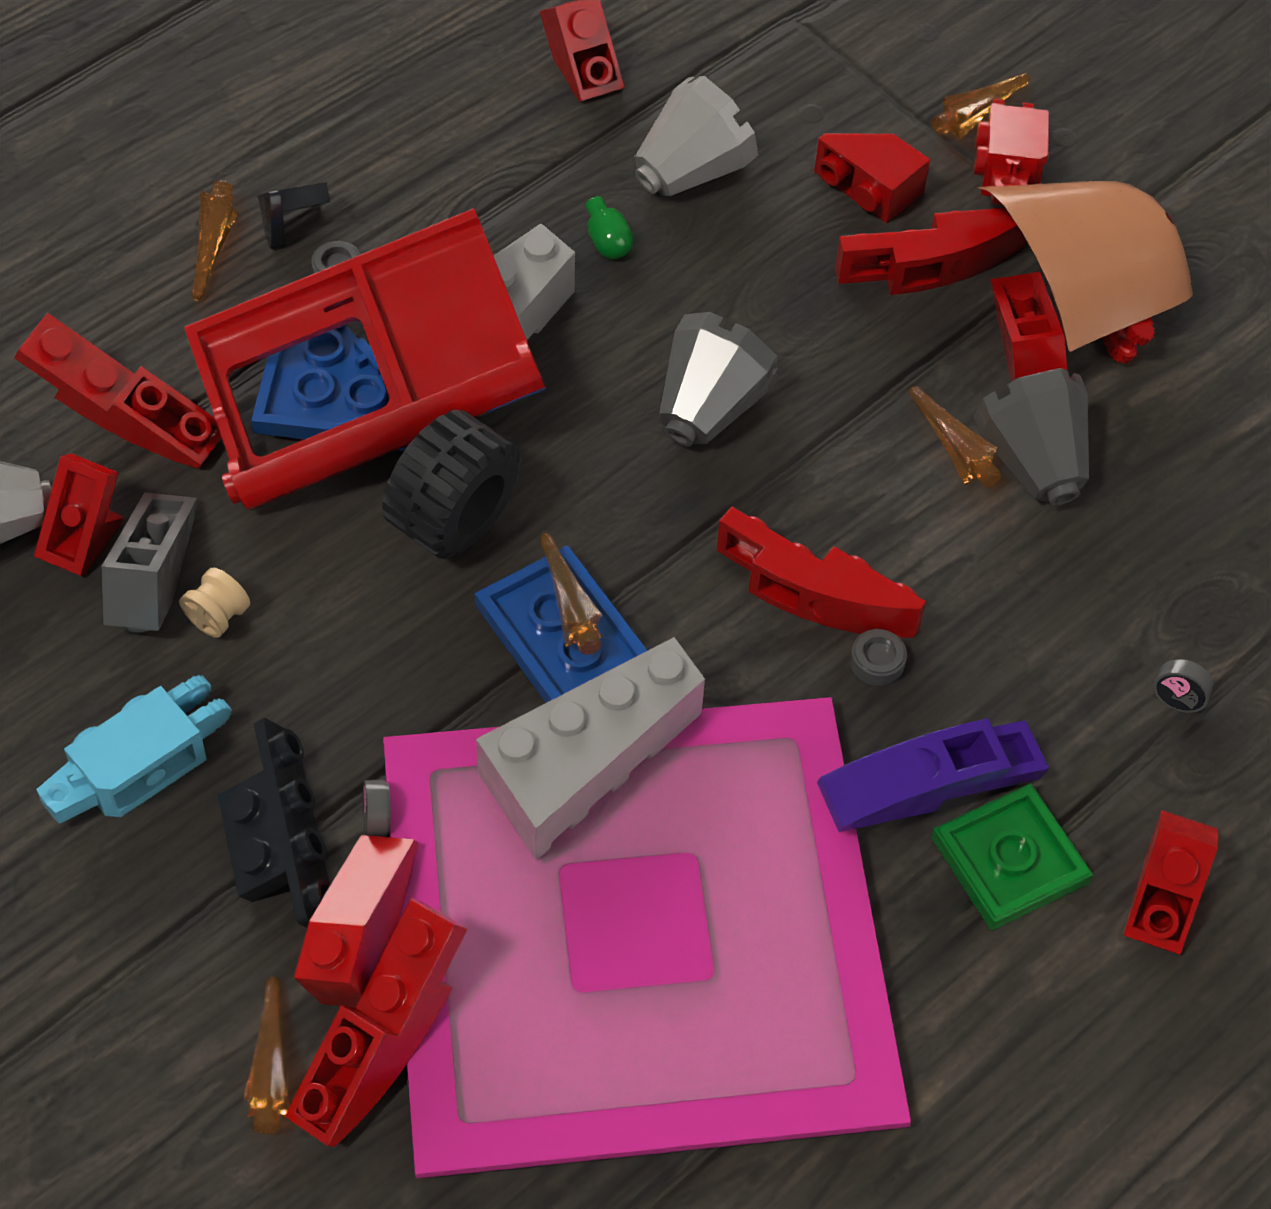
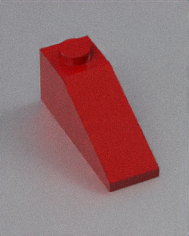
M1034 272L990 279L1011 381L1019 377L1058 368L1067 370L1064 332L1041 273Z
M361 835L311 917L294 979L320 1004L356 1007L399 922L418 848V843L415 839Z

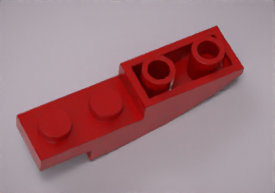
M1005 207L934 213L931 229H910L899 232L860 233L840 236L835 271L838 284L887 280L890 295L914 293L953 284L987 271L1013 256L1026 246L1027 241Z
M49 313L44 316L20 346L14 357L21 364L59 389L54 397L58 401L120 438L172 461L199 469L222 437L215 417L142 366L139 367L136 373H133Z
M731 507L719 520L716 551L751 572L748 592L800 618L852 633L862 634L872 629H883L896 634L899 638H914L919 632L926 601L918 597L907 585L895 583L873 570L862 558L848 555L834 546L824 559L820 560L806 546L790 542L772 531L761 519L755 516H747L734 507Z
M410 899L356 1007L340 1006L285 1114L286 1118L329 1147H335L361 1122L400 1075L439 1015L453 989L452 986L443 982L442 979L468 928L428 904Z

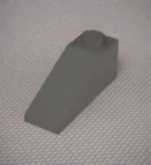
M155 493L143 494L102 565L104 625L123 627L130 632L159 631L173 603L197 510V498Z

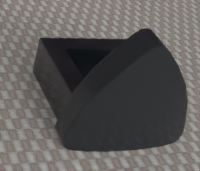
M327 182L271 191L257 196L269 248L285 246L283 212L321 206L330 202Z

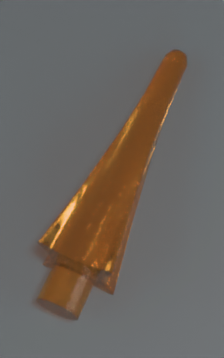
M1023 73L991 86L943 97L944 111L932 119L933 130L939 135L952 130L958 140H960L990 112L993 99H1007L1029 83L1030 75Z
M216 181L213 184L211 194L200 191L198 253L192 289V298L196 301H200L204 296L215 261L238 216V213L231 205L235 196L232 194L233 187L224 181Z
M912 386L909 389L910 396L935 430L964 485L976 477L986 488L996 485L1002 477L1001 472L992 463L993 456L998 448L950 415L918 386Z
M544 533L541 535L540 542L554 584L565 647L577 643L582 654H593L601 647L599 638H602L603 635L597 625L602 614L569 569L553 537L548 533Z
M275 976L269 977L266 981L260 1031L243 1096L249 1102L247 1116H254V1131L260 1134L277 1132L279 1130V1114L285 1115L290 1107L281 1039L280 981Z

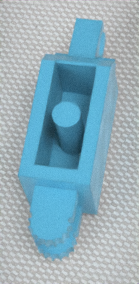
M203 675L193 676L191 679L188 678L186 682H182L169 692H166L160 685L147 695L137 696L131 699L122 708L121 712L98 727L94 726L85 729L74 739L72 744L64 748L68 762L36 789L40 801L59 824L95 806H98L105 816L122 817L206 761L207 757L202 740L215 732L217 728H221L230 719L229 716L232 715V709L224 699L221 700L219 698L218 700L214 699L212 702H208L206 706H202L189 716L186 715L187 712L209 696L212 686Z

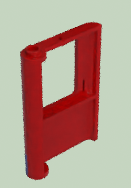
M474 208L184 327L230 459L227 462L229 472L222 475L225 489L233 504L242 502L247 510L254 509L406 447L426 426L439 416L446 415L449 411L463 410L477 418L546 390ZM355 321L362 323L389 394L387 405L268 455L256 456L230 385V374L238 368Z

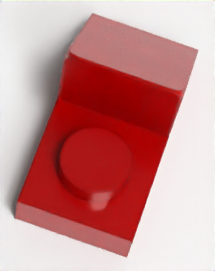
M72 453L62 455L34 557L79 576L86 575L123 520V516L109 510L119 472Z

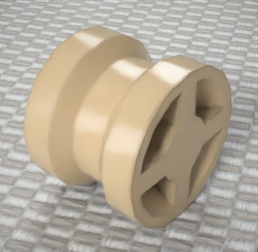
M210 568L202 576L201 586L197 590H188L180 598L179 603L184 614L198 629L209 636L218 638L228 629V620L233 615H242L249 608L250 599L241 585L229 574L217 568Z

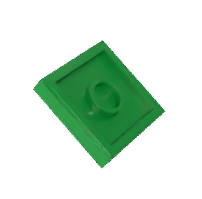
M1031 783L933 828L931 839L991 931L1090 884L1093 877L1092 872Z

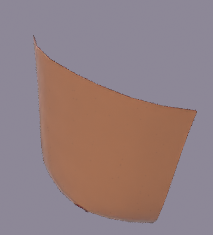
M1081 181L977 187L978 189L990 192L1005 206L1032 249L1051 288L1062 320L1069 352L1171 309L1193 296L1186 255L1171 215H1168L1152 196L1131 184L1118 181Z

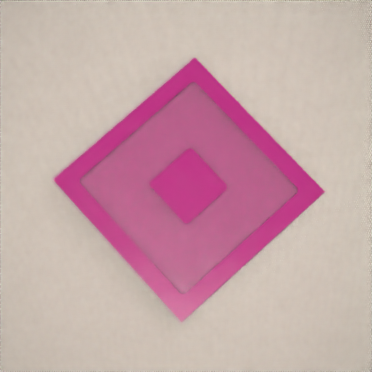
M832 697L702 709V714L651 759L645 758L629 773V779L614 792L608 791L590 807L588 815L573 829L568 827L553 840L551 848L537 861L478 774L476 739L498 727L383 737L386 782H388L390 790V836L393 838L415 839L418 843L399 921L412 898L428 904L468 928L442 979L443 982L452 986L453 989L422 1043L407 1063L416 1179L910 1127L911 1119L857 831L852 829L838 832L817 785V781L821 776L844 766Z

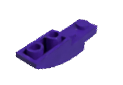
M986 718L935 731L877 751L821 776L817 781V785L838 832L934 812L948 799L1039 780L1048 771L1049 766L1026 720L992 727L989 719Z

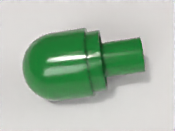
M600 196L589 199L585 204V208L590 215L587 223L588 234L597 251L603 257L611 260L625 257L632 249L634 238L623 214L615 208H608Z

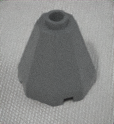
M712 312L684 314L674 332L659 415L661 424L666 427L664 429L665 434L671 440L683 446L707 444L763 397L770 390L778 375V368H774L777 364V355L750 329L735 323L731 331L720 327L719 324L723 317Z
M1062 368L1019 377L1007 384L1010 394L1000 400L997 397L996 391L983 397L973 416L978 431L1031 496L1036 500L1049 501L1050 505L1053 506L1068 503L1079 497L1081 494L1079 489L1083 488L1089 480L1088 393L1081 375L1073 373L1070 378L1068 371Z

